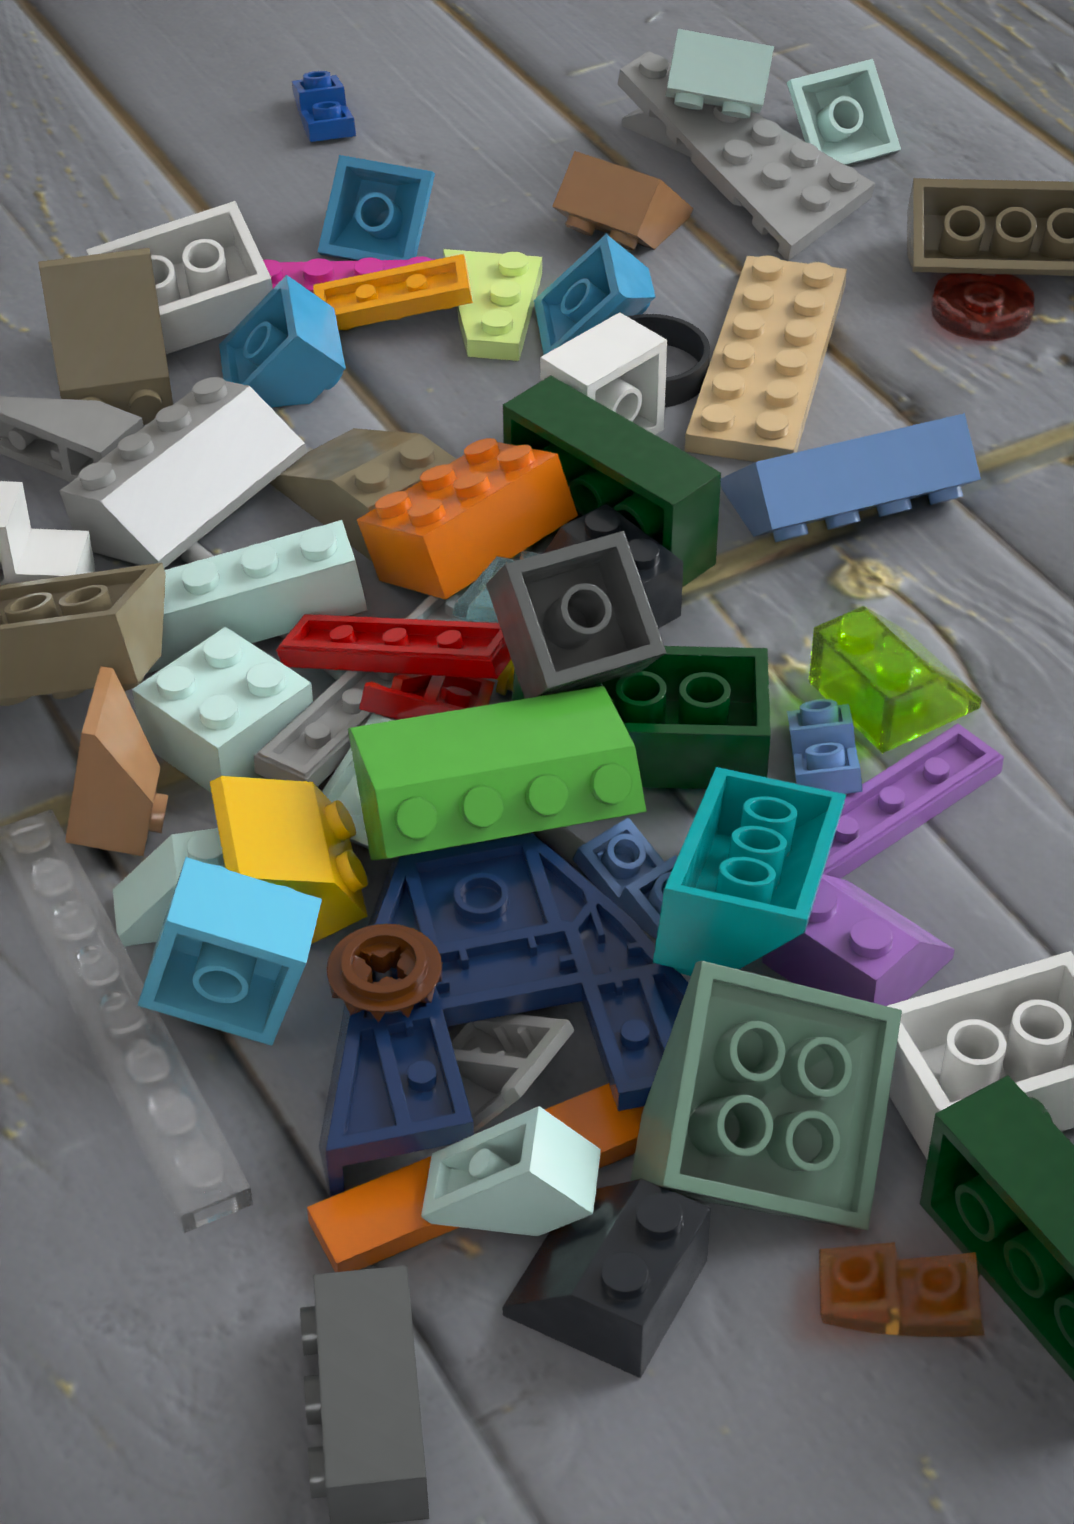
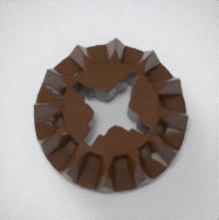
M376 924L350 933L334 947L327 962V977L332 998L342 999L350 1015L363 1010L370 1011L379 1023L385 1012L399 1011L409 1018L414 1005L418 1002L432 1003L437 983L442 982V962L437 947L423 933L398 924ZM397 967V980L386 976L379 982L373 983V970L384 974L391 968Z

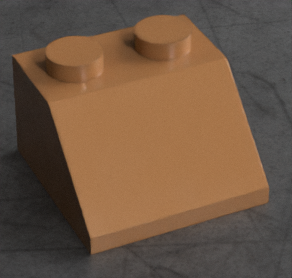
M574 151L552 206L567 217L565 223L567 227L588 236H592L595 229L608 233V236L623 248L631 251L635 250L637 244L655 250L690 218L693 207L661 179Z

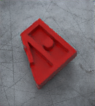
M401 674L393 677L391 688L384 687L373 681L365 683L359 709L400 720L490 704L495 682L482 678Z

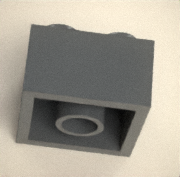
M624 531L507 563L486 583L525 699L575 691L642 671L667 653Z

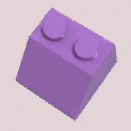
M823 874L805 933L762 956V963L791 983L888 1006L908 1000L953 959L954 949L851 882Z

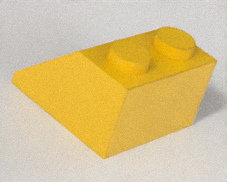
M220 776L210 781L225 868L321 898L322 902L311 944L368 917L362 888L368 885V880L360 860L352 850L350 838L356 835V828L349 811L341 801L331 802L313 782L230 776Z

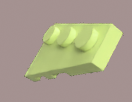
M443 249V258L464 254L466 259L473 303L456 307L467 356L519 361L534 307V299L537 296L542 277V257L526 256L520 252L501 254Z

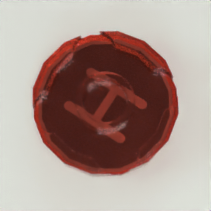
M950 273L939 279L935 285L934 294L931 299L932 317L936 322L956 336L976 341H998L1015 337L1028 329L1034 317L1035 297L1032 289L1022 279L1012 274H995V276L976 273Z

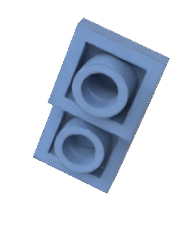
M819 699L801 704L800 710L787 711L796 784L842 794L863 792L861 769L855 745L854 726L849 704L837 705V702L834 700Z
M628 817L580 846L576 851L573 861L604 895L626 912L642 930L657 939L664 888L677 860V856L674 855L664 862Z

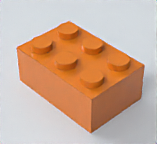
M493 438L481 439L468 445L464 449L465 455L450 464L435 466L420 475V482L407 490L393 492L378 499L375 503V509L358 518L357 523L379 581L446 600L576 518L578 514L558 454L532 449L529 445L516 446L497 442Z

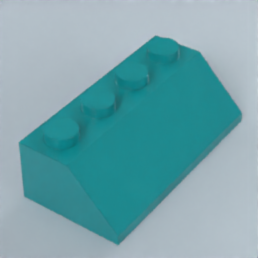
M716 767L664 888L653 963L673 967L676 971L687 976L692 975L695 964L698 961H705L739 970L805 933L844 808L846 794Z

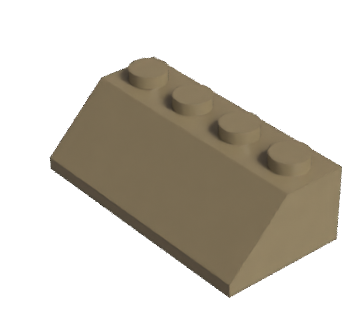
M913 178L907 209V256L912 272L1074 276V182Z
M155 563L0 585V706L15 705L27 700L31 696L52 694L54 699H66L76 696L86 689H94L100 666L114 669L124 691L130 690L142 683L146 673L162 656L166 578L163 564Z

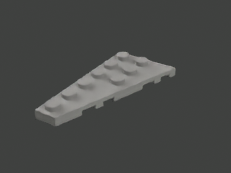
M647 51L620 69L617 85L648 117L659 118L667 126L666 136L675 145L683 143L692 152L690 161L732 205L744 206L752 214V225L761 235L770 233L779 242L778 252L786 261L792 259L871 199L875 187L873 181L859 174L854 168L844 165L821 152L816 146L804 142L785 131L773 121L767 120L754 112H751L750 118L731 117L721 113V106L703 103V108L700 110L675 105V98L665 96L671 63L664 57Z

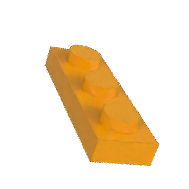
M464 254L313 285L314 294L334 308L338 331L473 303Z

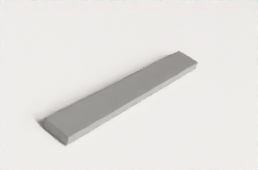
M560 528L445 600L430 595L405 619L490 623L496 617V613L486 583L505 564L543 554ZM363 671L345 672L254 755L255 773L267 779L313 782L318 787L337 769L350 749L348 728L365 725L372 715L371 712L359 709L365 683L373 681L384 687L391 688L393 677L401 674Z

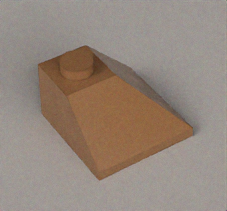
M100 666L81 733L65 843L144 856L149 831L162 833L169 795L156 793L160 765L114 669Z

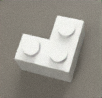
M0 481V585L96 572L89 531L31 528L23 483Z

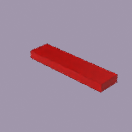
M304 614L276 649L280 662L287 667L486 679H498L511 660L499 623Z

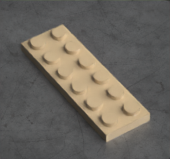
M769 255L746 257L685 433V452L751 462L797 452L845 289L847 269L831 267L821 262L807 264L784 261Z

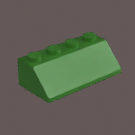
M604 686L348 728L371 861L647 812L635 745Z

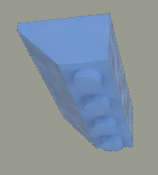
M963 413L757 461L721 478V487L753 537L773 532L776 543L807 535L809 533L806 524L825 520L827 530L860 522L859 511L877 507L879 517H884L913 509L910 499L928 495L930 505L963 497L961 487L981 480L966 416Z

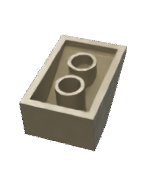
M150 248L39 261L61 399L101 401L142 417L143 425H147L154 420L160 410L173 405Z
M353 428L307 452L271 481L270 484L323 525L342 520L350 545L372 561L357 519L375 509V503L381 497L393 492L407 490L420 482V475L426 470L435 466L450 464L456 458L420 433Z

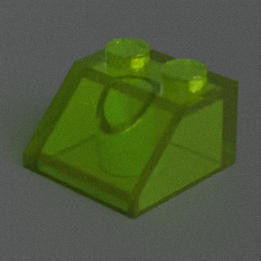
M861 606L814 627L809 683L826 699L836 701L837 705L849 704L853 725L882 754L981 708L982 699L906 629L865 606Z

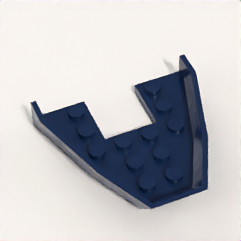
M533 833L398 857L390 864L368 926L398 924L413 928L427 936L440 953L442 982L437 983L432 1003L418 1002L414 1005L409 1018L399 1011L385 1012L378 1023L370 1011L363 1010L350 1015L344 1004L319 1141V1150L330 1197L345 1191L342 1166L452 1145L474 1135V1122L448 1032V1026L582 1001L617 1110L623 1111L645 1106L685 995L688 981L673 967L653 963L655 944L626 912ZM397 967L391 968L384 974L378 973L375 970L372 971L373 983L379 982L386 976L392 977L395 980L398 979Z

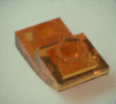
M895 1242L819 1249L820 1315L823 1323L851 1330L896 1336L965 1337L985 1335L980 1269L976 1252L899 1259Z

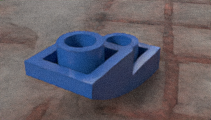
M312 71L305 73L302 80L292 81V90L297 109L310 142L356 136L355 120L346 106L345 89L337 75L331 76L328 71Z

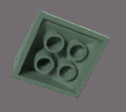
M705 961L696 962L642 1112L630 1181L642 1178L693 1200L852 1229L868 1230L902 1010Z

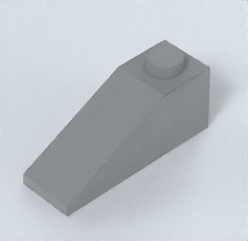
M0 396V454L69 482L77 478L84 467L97 463L117 448L118 443L123 438L135 434L143 428L142 417L97 400Z

